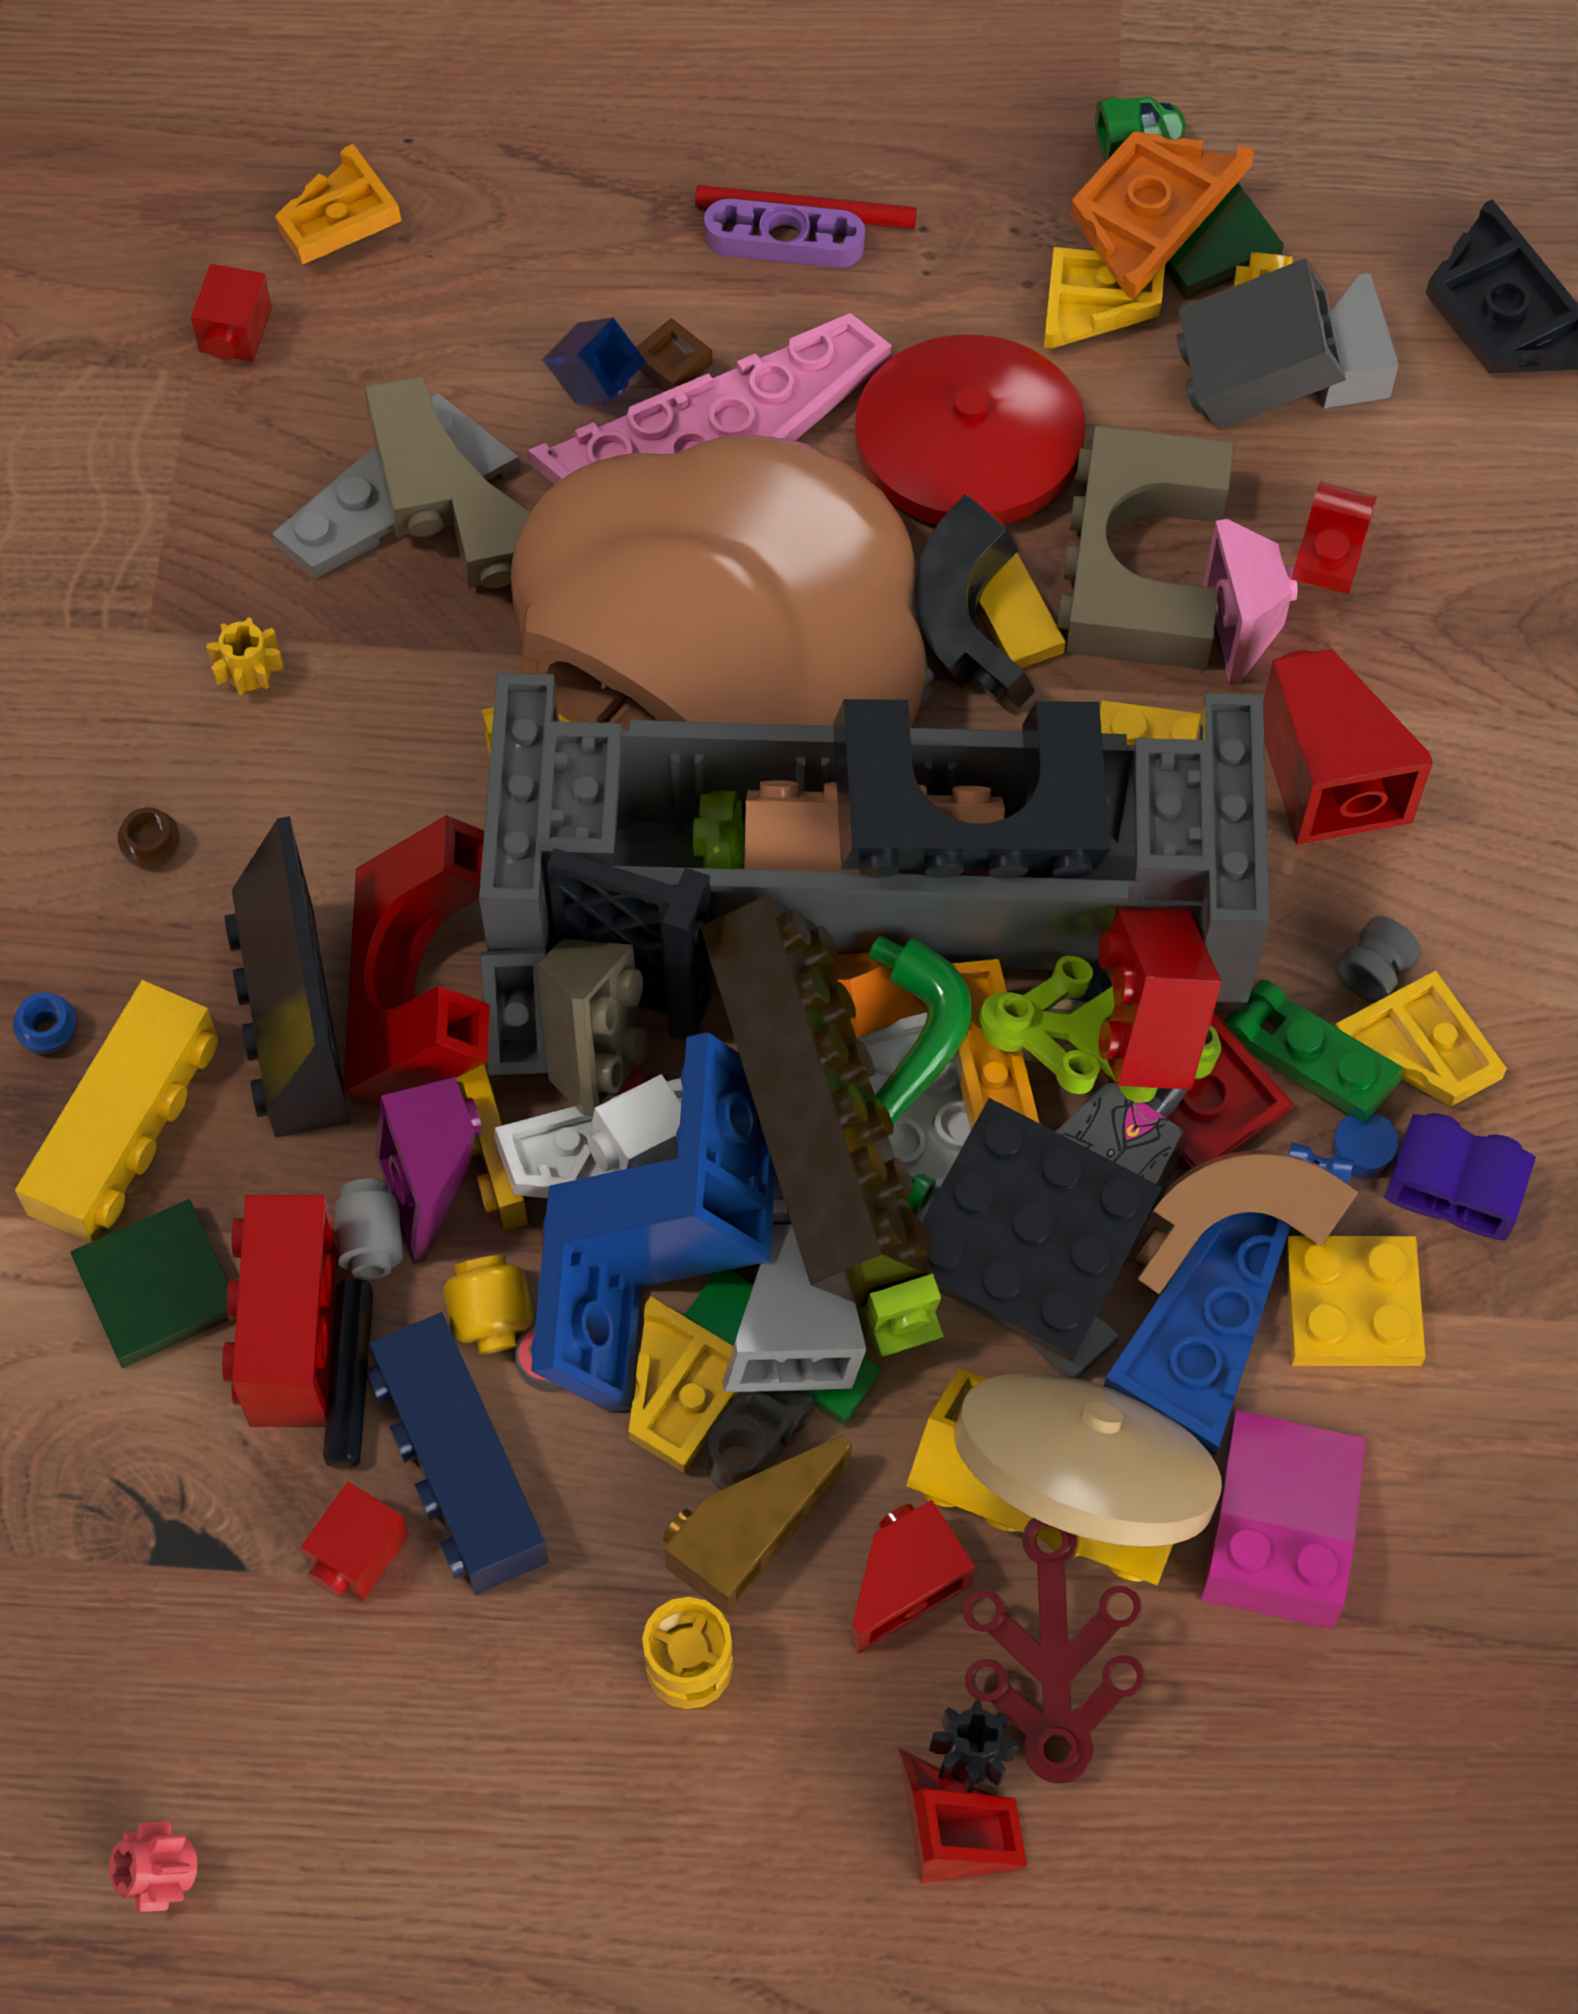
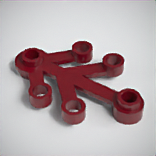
M1032 1518L1025 1526L1022 1542L1028 1557L1037 1563L1040 1643L1006 1612L1003 1599L993 1591L978 1590L971 1593L963 1604L962 1612L965 1622L972 1629L981 1632L987 1631L1042 1684L1043 1713L1008 1683L1009 1677L1005 1667L996 1660L984 1659L973 1663L967 1670L965 1684L968 1692L974 1698L980 1701H990L1002 1714L1006 1713L1008 1719L1026 1736L1024 1746L1025 1758L1031 1770L1038 1777L1051 1783H1067L1077 1779L1088 1769L1094 1752L1091 1733L1123 1698L1133 1696L1142 1689L1145 1683V1670L1142 1664L1132 1656L1121 1655L1110 1659L1102 1672L1103 1683L1073 1712L1071 1711L1070 1683L1121 1627H1128L1139 1619L1142 1612V1602L1137 1592L1130 1587L1113 1586L1107 1589L1100 1598L1098 1612L1069 1642L1065 1564L1075 1556L1079 1547V1536L1058 1529L1062 1537L1061 1545L1056 1551L1046 1553L1039 1548L1037 1536L1041 1529L1050 1525ZM1117 1593L1127 1594L1133 1602V1612L1125 1620L1113 1618L1108 1610L1109 1600ZM983 1597L991 1599L996 1606V1616L988 1624H981L976 1621L972 1612L974 1603ZM1119 1663H1128L1136 1671V1682L1128 1690H1121L1112 1682V1670ZM986 1666L993 1668L999 1676V1685L990 1694L980 1691L975 1683V1676L978 1670ZM1053 1735L1064 1736L1070 1743V1755L1063 1762H1056L1047 1755L1046 1743Z

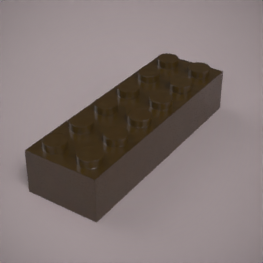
M769 895L700 926L810 1285L865 1307L870 1293L932 1274L927 1258L928 1255L932 1254V1243L923 1223L918 1218H914L908 1195L913 1193L912 1181L902 1161L894 1156L888 1137L894 1132L892 1119L883 1102L875 1097L869 1077L875 1074L874 1064L865 1045L856 1038L851 1019L856 1017L855 1005L846 987L838 982L832 962L837 960L838 955L829 932L822 925L817 926L804 918L798 910H791Z

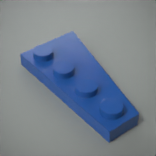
M1246 1212L1230 1215L1208 1227L1201 1234L1106 1376L1104 1386L1130 1396L1172 1419L1189 1431L1206 1450L1216 1455L1290 1225L1268 1214Z

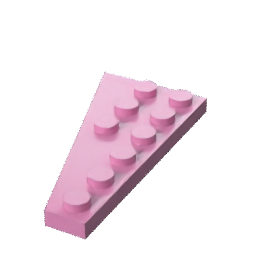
M849 313L790 338L789 346L759 358L755 353L738 360L736 369L712 378L708 373L629 407L627 415L599 427L593 422L575 430L574 438L549 448L547 443H543L528 450L529 464L555 485L561 479L585 465L623 454H673L718 437L731 435H763L796 441L873 375L884 363L891 359L892 345L853 314Z

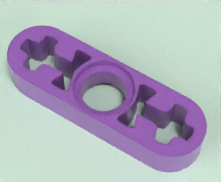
M722 199L710 205L704 216L706 244L713 252L723 256L844 268L857 263L864 253V224L857 215L845 210L740 199ZM726 223L737 224L734 226L733 232L722 231L725 229ZM754 225H759L760 236L752 235L754 234ZM788 225L797 229L800 234L793 240L779 241L774 239L769 233L777 226ZM810 230L817 231L815 232V242L809 241ZM836 235H845L844 243H834Z

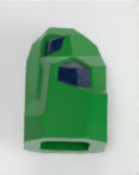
M1114 96L1097 102L1095 127L1097 140L1105 162L1133 131L1159 134L1164 138L1172 140L1183 138L1187 125L1183 112L1171 103L1158 102L1152 97L1118 99Z

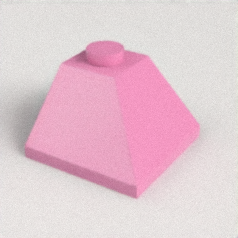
M1224 519L1215 522L1203 587L1218 589L1214 631L1228 684L1231 685L1242 682L1285 624L1290 601L1297 599L1298 589L1297 581L1291 579L1294 569L1291 565L1284 566L1278 543L1233 521Z

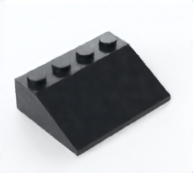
M290 816L277 818L232 888L235 913L224 915L231 952L241 950L244 964L243 968L233 969L238 1002L240 1006L250 1004L253 1022L242 1024L245 1050L248 1061L259 1060L262 1078L250 1081L257 1117L269 1116L275 1138L350 1124L346 1096L343 1092L344 1084L313 904Z

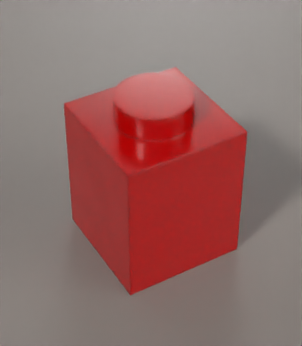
M210 263L191 315L199 352L224 360L235 358L254 362L272 310L265 273Z
M347 1481L300 1547L308 1567L311 1568L307 1575L315 1584L333 1596L340 1598L344 1591H347L363 1602L408 1539L409 1534L402 1515Z

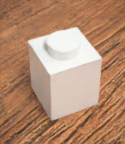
M662 1074L594 1108L588 1146L595 1162L603 1171L612 1170V1172L677 1158L676 1132L680 1125L681 1102Z

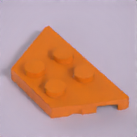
M1133 131L1072 199L1070 216L1125 294L1134 300L1252 167L1255 150L1245 146H1237L1236 155L1202 150L1204 143L1202 140L1188 138L1172 140L1164 138L1159 134Z

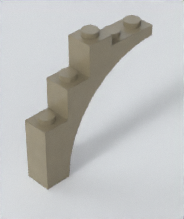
M423 376L365 386L368 418L396 537L408 534L415 537H426L438 533L442 528L454 526L468 588L480 585L486 588H500L511 583V564L515 546L523 524L531 511L525 509L491 485L458 451L435 413Z

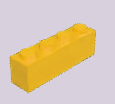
M141 980L15 1189L28 1216L88 1243L97 1240L104 1227L111 1228L116 1223L125 1204L124 1193L135 1174H143L151 1164L157 1147L156 1138L166 1121L173 1122L179 1116L187 1099V1086L197 1069L203 1070L209 1065L216 1052L218 1036L207 1007Z

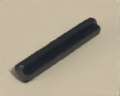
M344 1279L337 1285L323 1457L326 1465L334 1468H354L358 1466L361 1458L367 1381L365 1369L368 1368L373 1305L371 1283L363 1279Z

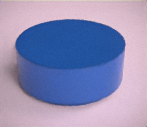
M1373 1113L1365 1124L1351 1115L1346 1116L1339 1123L1332 1141L1333 1155L1337 1154L1354 1159L1351 1175L1360 1178L1375 1177L1384 1173L1392 1164L1398 1149V1135L1394 1126L1389 1120L1377 1113Z

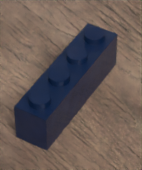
M440 1312L369 1342L375 1365L365 1369V1373L379 1406L391 1401L400 1422L389 1426L404 1463L416 1458L425 1479L415 1483L414 1486L429 1521L441 1516L450 1538L439 1543L454 1579L456 1580L467 1575L476 1595L549 1563L545 1541L443 1313Z

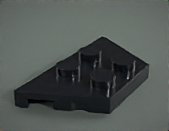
M1493 199L1487 201L1481 208L1478 219L1468 233L1464 232L1453 246L1449 259L1442 261L1431 276L1425 294L1489 374L1578 370V303Z

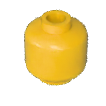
M505 1255L487 1256L456 1264L454 1266L455 1275L450 1277L442 1288L449 1327L454 1339L465 1344L476 1343L478 1354H489L516 1347L515 1334L527 1330L534 1321V1313L524 1270L519 1266L507 1264Z

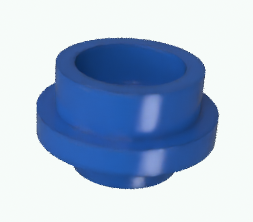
M37 993L29 996L21 1003L14 1016L13 1028L19 1043L24 1048L38 1054H49L63 1049L71 1042L76 1034L78 1022L72 1005L66 999L51 993ZM53 1020L57 1022L48 1031H36L39 1024L43 1021Z

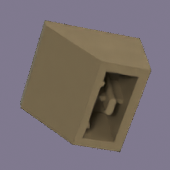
M562 938L537 964L548 1076L553 1085L582 1115L593 1116L594 1108L607 1102L613 1094H616L624 1081L638 1065L643 1063L646 1057L648 1036L646 1029L640 1027L638 1007L642 995L643 979L641 972L635 969L633 945Z

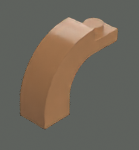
M1249 1150L1218 1156L1187 1171L1176 1179L1156 1200L1153 1211L1169 1221L1171 1225L1166 1232L1155 1226L1134 1257L1143 1264L1137 1273L1138 1280L1160 1294L1200 1235L1215 1222L1238 1213L1257 1212L1274 1216L1322 1246L1359 1192L1355 1187L1321 1165L1289 1153L1270 1150Z

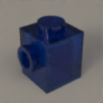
M614 317L577 323L542 359L575 404L600 401L601 403L610 402L627 388L628 381L646 363V360Z

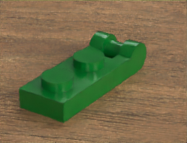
M1259 980L1251 989L1250 997L1242 1010H1233L1223 1021L1251 1055L1364 1124L1402 1080V1067L1291 1001L1278 986L1268 980ZM1266 1019L1279 1025V1028L1273 1035L1260 1027Z

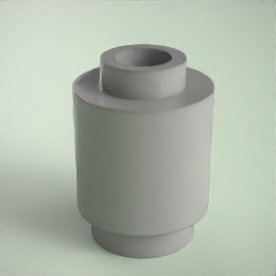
M365 1178L344 1184L340 1188V1198L334 1205L338 1264L342 1268L352 1271V1275L360 1279L384 1277L391 1272V1268L397 1266L403 1260L399 1200L392 1194L391 1185L381 1179Z

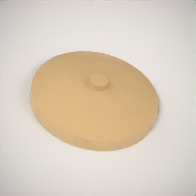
M1014 1373L987 1379L973 1387L964 1398L954 1429L955 1444L961 1459L973 1475L995 1495L1016 1509L1045 1524L1096 1541L1144 1547L1163 1546L1186 1541L1202 1532L1209 1524L1221 1494V1475L1214 1459L1189 1431L1167 1416L1130 1396L1077 1378L1045 1373Z

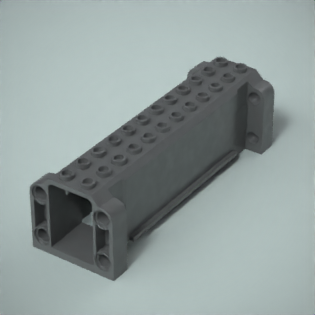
M497 673L479 893L487 950L546 949L547 955L557 944L547 870L548 860L553 849L556 848L673 886H678L685 868L710 875L712 921L769 895L791 910H798L804 918L815 925L825 927L833 939L837 955L870 952L874 942L881 935L903 947L912 938H915L943 956L951 964L999 959L1001 969L1054 970L1060 958L1071 955L1084 959L1096 971L1107 972L1106 969L1100 967L1098 948L1103 931H1110L1116 906L1186 910L1191 912L1222 981L1216 1002L1247 1003L1270 923L1263 694L1205 693L1195 740L1135 738L1134 745H1127V734L1102 733L1106 793L1111 797L1107 807L1111 849L1097 869L1092 870L1088 875L1065 879L1033 878L1031 876L1033 870H1028L1026 874L1013 878L990 876L934 878L921 874H895L889 877L871 878L860 873L744 869L746 797L748 790H760V782L783 780L798 783V791L824 792V784L836 782L833 726L630 720L629 731H622L621 723L559 722L554 674ZM910 728L914 775L918 785L927 787V795L952 796V788L956 786H983L991 789V797H1002L1005 807L1004 819L1014 815L1024 807L1026 799V774L1022 731ZM609 901V903H610L611 905H613V906H614L615 908H617L618 910H621V909H619L617 906H615L612 902ZM640 926L642 929H644V930H645L646 932H648L650 935L652 934V933H650L648 930H646L644 927ZM611 931V932L614 933L616 936H618L620 939H622V938H621L619 935H617L615 932Z

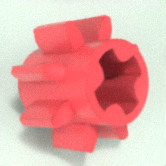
M170 1821L140 1822L136 1832H124V1841L115 1845L109 1860V1877L115 1892L121 1895L122 1899L135 1898L136 1912L168 1910L169 1902L182 1901L184 1899L183 1891H187L192 1887L197 1874V1855L193 1844L186 1839L184 1834L171 1835Z

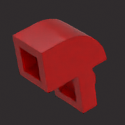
M1320 481L1291 579L1349 594L1368 533L1377 496Z

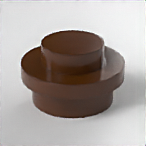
M150 807L140 808L131 812L124 819L118 832V845L121 853L130 863L141 867H154L165 863L176 853L180 843L179 830L173 818L158 809Z

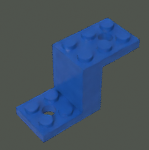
M709 1032L686 1037L685 1063L681 1071L683 1088L680 1125L676 1132L677 1158L549 1186L547 1211L543 1224L544 1242L541 1273L538 1279L535 1335L531 1348V1371L610 1413L632 1408L642 1286L770 1262L776 1172L740 1055Z

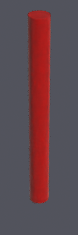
M697 185L695 207L709 208L710 205L722 199L750 200L845 210L857 215L865 225L914 230L917 218V207L708 185Z

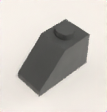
M546 949L481 951L483 1002L490 1004L488 1075L548 1073L537 964L546 956Z

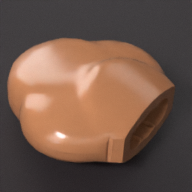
M731 435L718 437L673 454L632 453L595 461L573 471L548 490L539 499L526 518L519 534L511 564V588L513 606L523 638L520 674H554L558 714L570 722L621 723L622 731H629L630 720L833 726L835 717L844 699L908 700L910 728H913L924 694L927 664L923 639L911 610L915 560L908 531L893 505L879 488L846 463L805 443L763 435Z

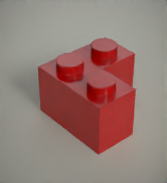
M1116 906L1110 931H1103L1098 948L1099 964L1102 969H1106L1113 985V998L1115 1002L1111 1019L1103 1021L1100 1028V1056L1102 1059H1107L1117 1086L1192 1090L1222 984L1220 976L1190 911Z

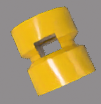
M676 1598L658 1607L647 1620L642 1637L648 1682L656 1696L670 1706L683 1709L704 1707L718 1699L730 1682L733 1670V1657L729 1624L719 1609L708 1601L698 1598Z

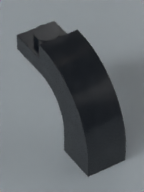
M965 493L941 519L924 547L918 565L915 585L918 619L931 649L948 675L961 689L972 678L995 701H998L1005 695L1020 708L1035 692L1034 687L1025 671L979 631L977 623L978 605L985 587L996 573L1018 552V549L1007 528Z

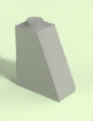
M792 1224L773 1225L770 1262L760 1264L723 1377L724 1392L852 1389L866 1352L856 1304L810 1285Z

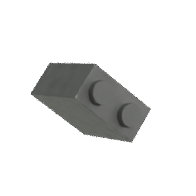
M1306 258L1179 309L1183 332L1177 334V344L1184 362L1190 366L1192 379L1187 380L1185 383L1187 395L1194 410L1197 413L1204 411L1217 429L1224 428L1346 380L1327 289Z

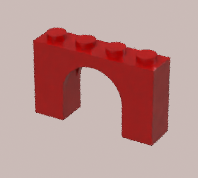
M445 815L356 868L344 1093L380 1105V1097L382 1095L452 1077L458 1078L488 1062L490 1004L440 985L415 998V981L419 963L432 935L450 915L479 899L484 830Z

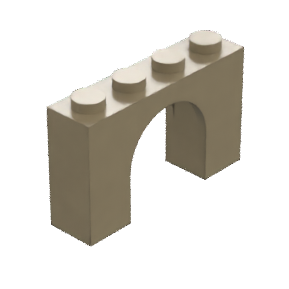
M1095 426L1092 449L1080 448L1076 483H1085L1087 488L1085 497L1074 496L1070 531L1081 532L1080 544H1068L1063 578L1075 581L1073 595L1061 594L1057 629L1069 630L1066 653L1207 670L1214 634L1218 589L1159 582L1140 577L1126 569L1115 558L1107 540L1122 525L1141 517L1166 516L1208 522L1223 520L1229 491L1234 442Z

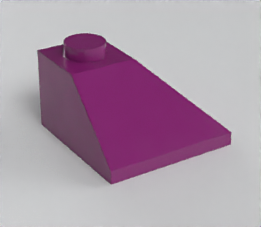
M456 1077L393 1092L380 1097L375 1156L384 1181L391 1185L392 1194L399 1200L401 1231L413 1264L426 1260L471 1162L474 1138L480 1135L482 1130L477 1106L472 1097L463 1099Z

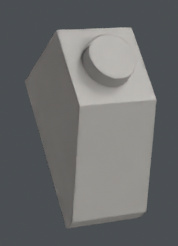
M1371 273L1359 274L1331 310L1346 380L1319 390L1324 408L1389 399L1392 393L1399 363Z

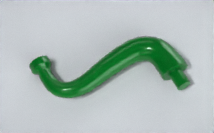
M880 935L870 950L869 958L892 969L890 983L918 997L927 1008L926 1022L917 1040L875 1094V1097L880 1099L887 1108L894 1125L902 1114L940 1075L965 1040L972 1018V1001L965 979L955 966L943 956L915 938H912L903 947ZM922 1173L915 1176L910 1175L913 1193L908 1195L912 1212L918 1215L928 1203L936 1185V1180Z

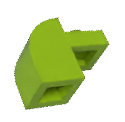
M933 1274L870 1293L865 1307L856 1304L866 1336L879 1358L944 1338L936 1315L941 1296Z

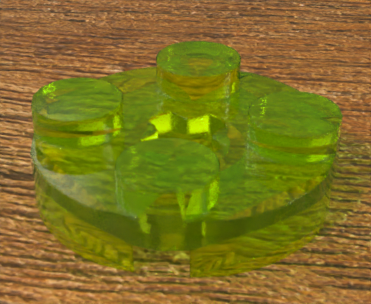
M712 790L711 793L701 794L700 818L694 819L693 846L695 856H704L703 868L740 869V865H744L743 812L741 801H737L738 790Z

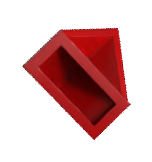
M899 1748L920 1884L1018 1870L1027 1866L1016 1798L994 1796L976 1786L972 1793H967L964 1783L955 1780L951 1776L941 1780L938 1777L940 1768Z

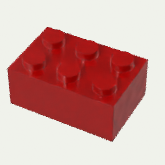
M245 1195L244 1218H234L232 1224V1254L234 1258H241L239 1279H230L227 1288V1314L229 1319H236L235 1342H225L223 1346L224 1382H232L233 1404L242 1406L250 1427H325L338 1278L336 1231L325 1195Z

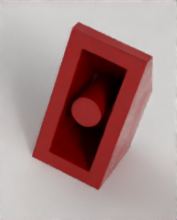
M932 1500L914 1509L912 1504L903 1505L886 1515L878 1524L880 1530L874 1533L852 1623L851 1643L858 1654L972 1586L975 1565Z

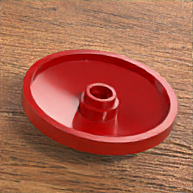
M944 336L918 343L896 354L884 363L866 384L860 396L855 416L857 456L868 480L879 488L890 503L918 519L937 525L965 493L998 522L1002 523V525L1013 523L1035 514L1053 502L1070 484L1077 472L1080 448L1084 447L1085 415L1077 391L1067 376L1054 363L1033 349L993 336Z

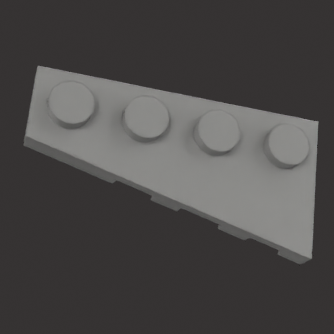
M439 393L430 398L437 417L458 451L486 480L497 475L504 479L520 470L519 457ZM375 446L272 533L275 547L314 579L380 545L379 538L394 531Z

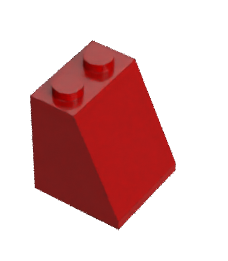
M1333 649L1317 652L1297 650L1284 655L1282 658L1273 659L1263 699L1264 743L1296 845L1413 823L1433 764L1429 751Z

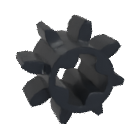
M975 1700L972 1708L961 1714L948 1707L944 1712L941 1722L946 1732L939 1731L933 1733L929 1745V1751L944 1755V1761L942 1762L938 1777L943 1780L951 1776L955 1780L964 1783L967 1793H972L975 1785L987 1778L991 1783L999 1786L1006 1772L1001 1761L1014 1760L1018 1748V1742L1012 1739H1003V1731L1008 1720L1006 1713L996 1717L989 1711L982 1709L980 1700ZM969 1741L977 1743L978 1752L970 1750Z

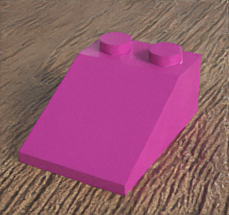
M1236 1410L1200 1600L1333 1629L1345 1604L1355 1544L1366 1438Z

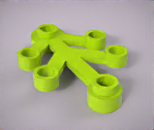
M1064 956L1058 960L1052 977L1028 993L1020 995L1013 992H999L989 996L984 1001L979 1014L983 1036L992 1046L1003 1051L1016 1052L1026 1048L1056 1075L1057 1081L1062 1088L1075 1094L1087 1093L1092 1089L1100 1069L1115 1081L1107 1059H1102L1099 1052L1100 1028L1103 1021L1111 1019L1115 1004L1113 985L1069 1015L1047 1012L1066 997L1079 998L1083 996L1093 976L1092 967L1087 961L1077 956ZM1211 1025L1209 1026L1195 1079L1206 1077L1212 1072L1221 1052L1219 1035ZM1052 1038L1068 1040L1079 1050L1066 1052ZM1072 1069L1078 1070L1083 1074H1078L1074 1072ZM1119 1086L1121 1093L1127 1099L1137 1103L1151 1101L1158 1088Z

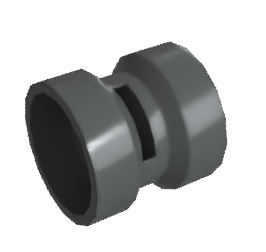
M1385 916L1371 918L1360 933L1359 945L1348 948L1335 966L1338 977L1349 990L1362 999L1373 1003L1392 994L1398 984L1397 975L1409 971L1422 953L1420 943L1406 927Z

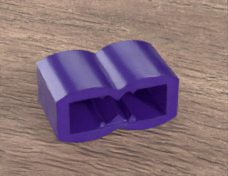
M1430 1113L1426 1116L1413 1114L1405 1130L1384 1198L1411 1212L1445 1219L1471 1233L1492 1239L1506 1240L1517 1221L1536 1156L1522 1149L1519 1142L1508 1136L1498 1134L1488 1135L1487 1137L1473 1135L1461 1128L1460 1123L1450 1116L1439 1113Z

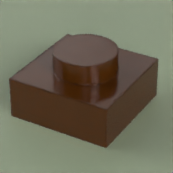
M672 318L632 350V365L665 391L694 380L712 364V349Z

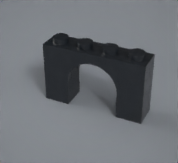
M843 700L833 722L841 869L860 870L861 875L871 878L889 877L897 874L899 870H925L927 876L934 878L954 877L962 874L964 870H989V874L997 878L1018 877L1026 874L1028 870H1052L1053 875L1056 877L1077 878L1090 874L1092 870H1096L1110 851L1099 702L1036 701L1022 724L1026 774V799L1024 807L1006 819L979 824L964 822L945 814L935 807L920 789L912 765L908 700Z

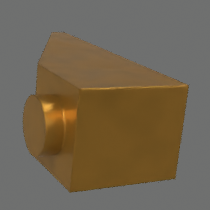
M842 1435L705 1497L693 1513L687 1508L681 1511L663 1536V1541L667 1544L664 1547L666 1569L729 1616L851 1465L852 1443Z

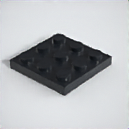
M988 1098L922 1220L932 1243V1254L928 1255L927 1258L940 1293L1072 1362L1163 1187L1013 1109Z

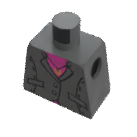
M1111 1080L1099 1089L1055 1132L1163 1187L1158 1196L1159 1198L1187 1143L1184 1131L1168 1120V1117L1185 1096L1187 1090L1158 1088L1151 1101L1137 1103L1127 1099L1121 1093L1116 1082ZM1152 1208V1210H1151L1149 1216L1147 1217V1219H1146V1221H1145V1223H1144V1225H1143L1141 1231H1142V1230L1144 1229V1227L1146 1226V1224H1147V1222H1148V1220H1149V1218H1150V1216H1151V1214H1152V1212H1153V1208Z

